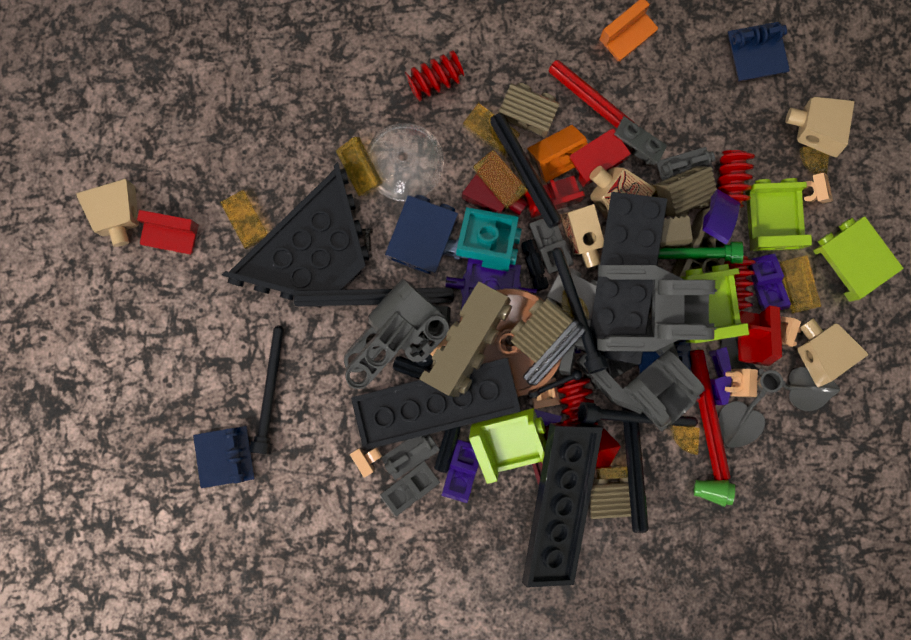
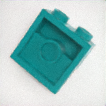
M466 207L456 256L483 260L482 267L508 272L510 264L515 265L518 249H514L513 245L520 242L522 228H517L519 217Z

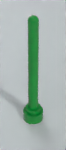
M730 242V244H725L724 247L660 248L659 259L724 258L725 261H730V264H742L743 242Z

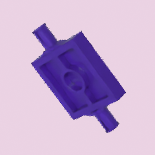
M468 258L467 270L463 279L447 276L445 288L461 289V309L478 281L494 290L515 288L533 294L537 292V289L521 287L519 279L521 265L510 264L509 271L507 272L482 267L483 260Z

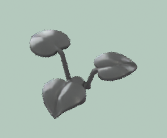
M738 336L721 340V348L727 347L731 369H747L750 367V369L758 370L759 374L757 388L760 393L750 403L749 407L743 402L734 401L726 404L719 413L718 420L723 442L728 448H737L750 444L762 434L765 427V418L760 412L753 410V408L765 394H773L783 387L786 390H790L789 400L796 408L802 411H814L824 406L840 391V388L834 381L817 387L806 367L792 370L788 376L790 385H787L783 381L781 374L777 371L769 370L765 372L763 369L755 367L752 363L739 361Z

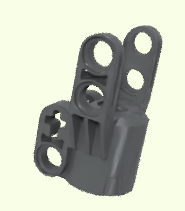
M598 265L599 277H607L611 280H653L652 335H609L605 338H597V350L656 351L677 340L714 339L716 327H714V323H709V295L717 292L715 280H684L656 265Z
M404 278L397 283L369 314L368 322L370 326L344 355V364L347 368L345 378L348 385L354 389H362L369 385L400 349L404 350L405 355L411 361L420 362L426 359L447 336L449 325L444 318L445 316ZM438 320L436 326L428 327L431 321ZM442 325H443V330H442V332L439 333V334H437V333L441 330ZM376 333L372 340L367 344L366 338L368 337V335ZM385 349V357L381 361H374L379 353ZM359 353L349 364L348 358L350 355ZM365 370L367 373L365 380L362 382H354L350 378L351 372L358 373Z
M650 318L646 335H652V320ZM674 343L656 350L655 352L660 357L625 386L624 389L606 370L587 374L584 365L587 354H583L576 360L581 370L611 403L639 414L644 412L661 432L685 414L701 398L699 395L705 391L699 379L680 361Z

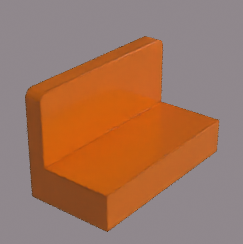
M646 0L637 1L605 27L601 33L599 40L617 61H622L658 30L656 24L646 14L650 6Z
M570 125L528 147L527 150L537 162L541 177L547 183L549 180L575 168L569 159L570 155L588 143L586 137L576 127Z

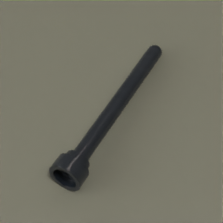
M556 247L553 249L552 255L574 319L579 320L586 327L585 332L581 335V339L587 354L585 356L586 362L584 363L587 374L603 371L609 368L606 357L597 351L563 250Z
M280 325L275 326L273 329L258 434L254 436V441H251L249 452L271 455L273 444L270 443L271 438H268L284 335V328Z
M581 402L577 412L580 424L593 425L600 420L654 424L644 412L639 414L634 411L601 409L600 406H596L593 402ZM681 416L671 426L695 427L698 424V420L693 416Z

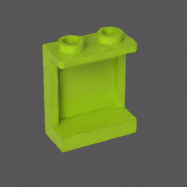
M797 178L783 179L781 183H771L770 179H761L755 181L751 190L746 191V195L751 197V200L747 201L750 251L801 250L812 245L811 235H805L802 190L807 188V182H798Z
M865 216L854 220L853 217L838 226L841 229L838 233L833 235L830 232L817 241L819 246L813 250L815 254H823L848 288L843 294L849 302L862 299L904 269Z
M729 264L712 266V272L703 273L702 268L685 270L686 276L680 277L684 280H715L717 292L709 295V323H714V327H716L713 340L749 335L748 323H741L734 279V275L739 274V268L729 269ZM686 340V342L701 343L713 340Z
M534 408L471 424L469 440L487 484L497 482L498 472L538 462L543 464L547 442L543 434L546 433L542 417L537 418Z

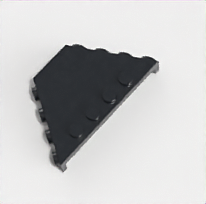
M337 162L334 165V170L229 272L225 271L222 276L228 278L227 283L240 287L244 286V282L255 285L253 290L269 294L270 290L281 292V298L292 301L294 291L346 289L366 269L365 262L370 261L366 245L360 246L358 236L363 235L359 219L354 220L351 210L356 209L353 195H347L344 186L349 184L346 169H340Z

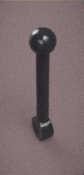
M574 370L572 375L539 389H533L528 394L530 398H535L541 393L571 380H580L582 372Z

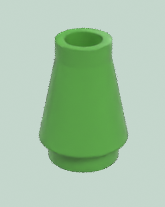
M695 480L693 496L701 497L723 507L733 505L735 484L729 483V480Z

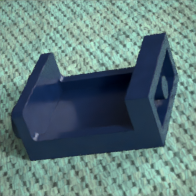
M416 194L415 197L408 195L385 256L388 260L437 277L440 270V262L455 223L459 219L458 213L455 212V208L447 204L441 203L440 206L430 203L431 200L422 195Z

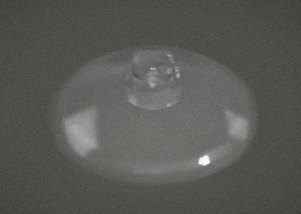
M398 123L381 130L370 142L365 157L366 172L372 185L384 196L398 201H406L408 195L415 197L416 194L422 196L428 194L439 182L444 166L442 149L437 139L425 128L411 123ZM404 153L409 157L406 161H401L399 156Z

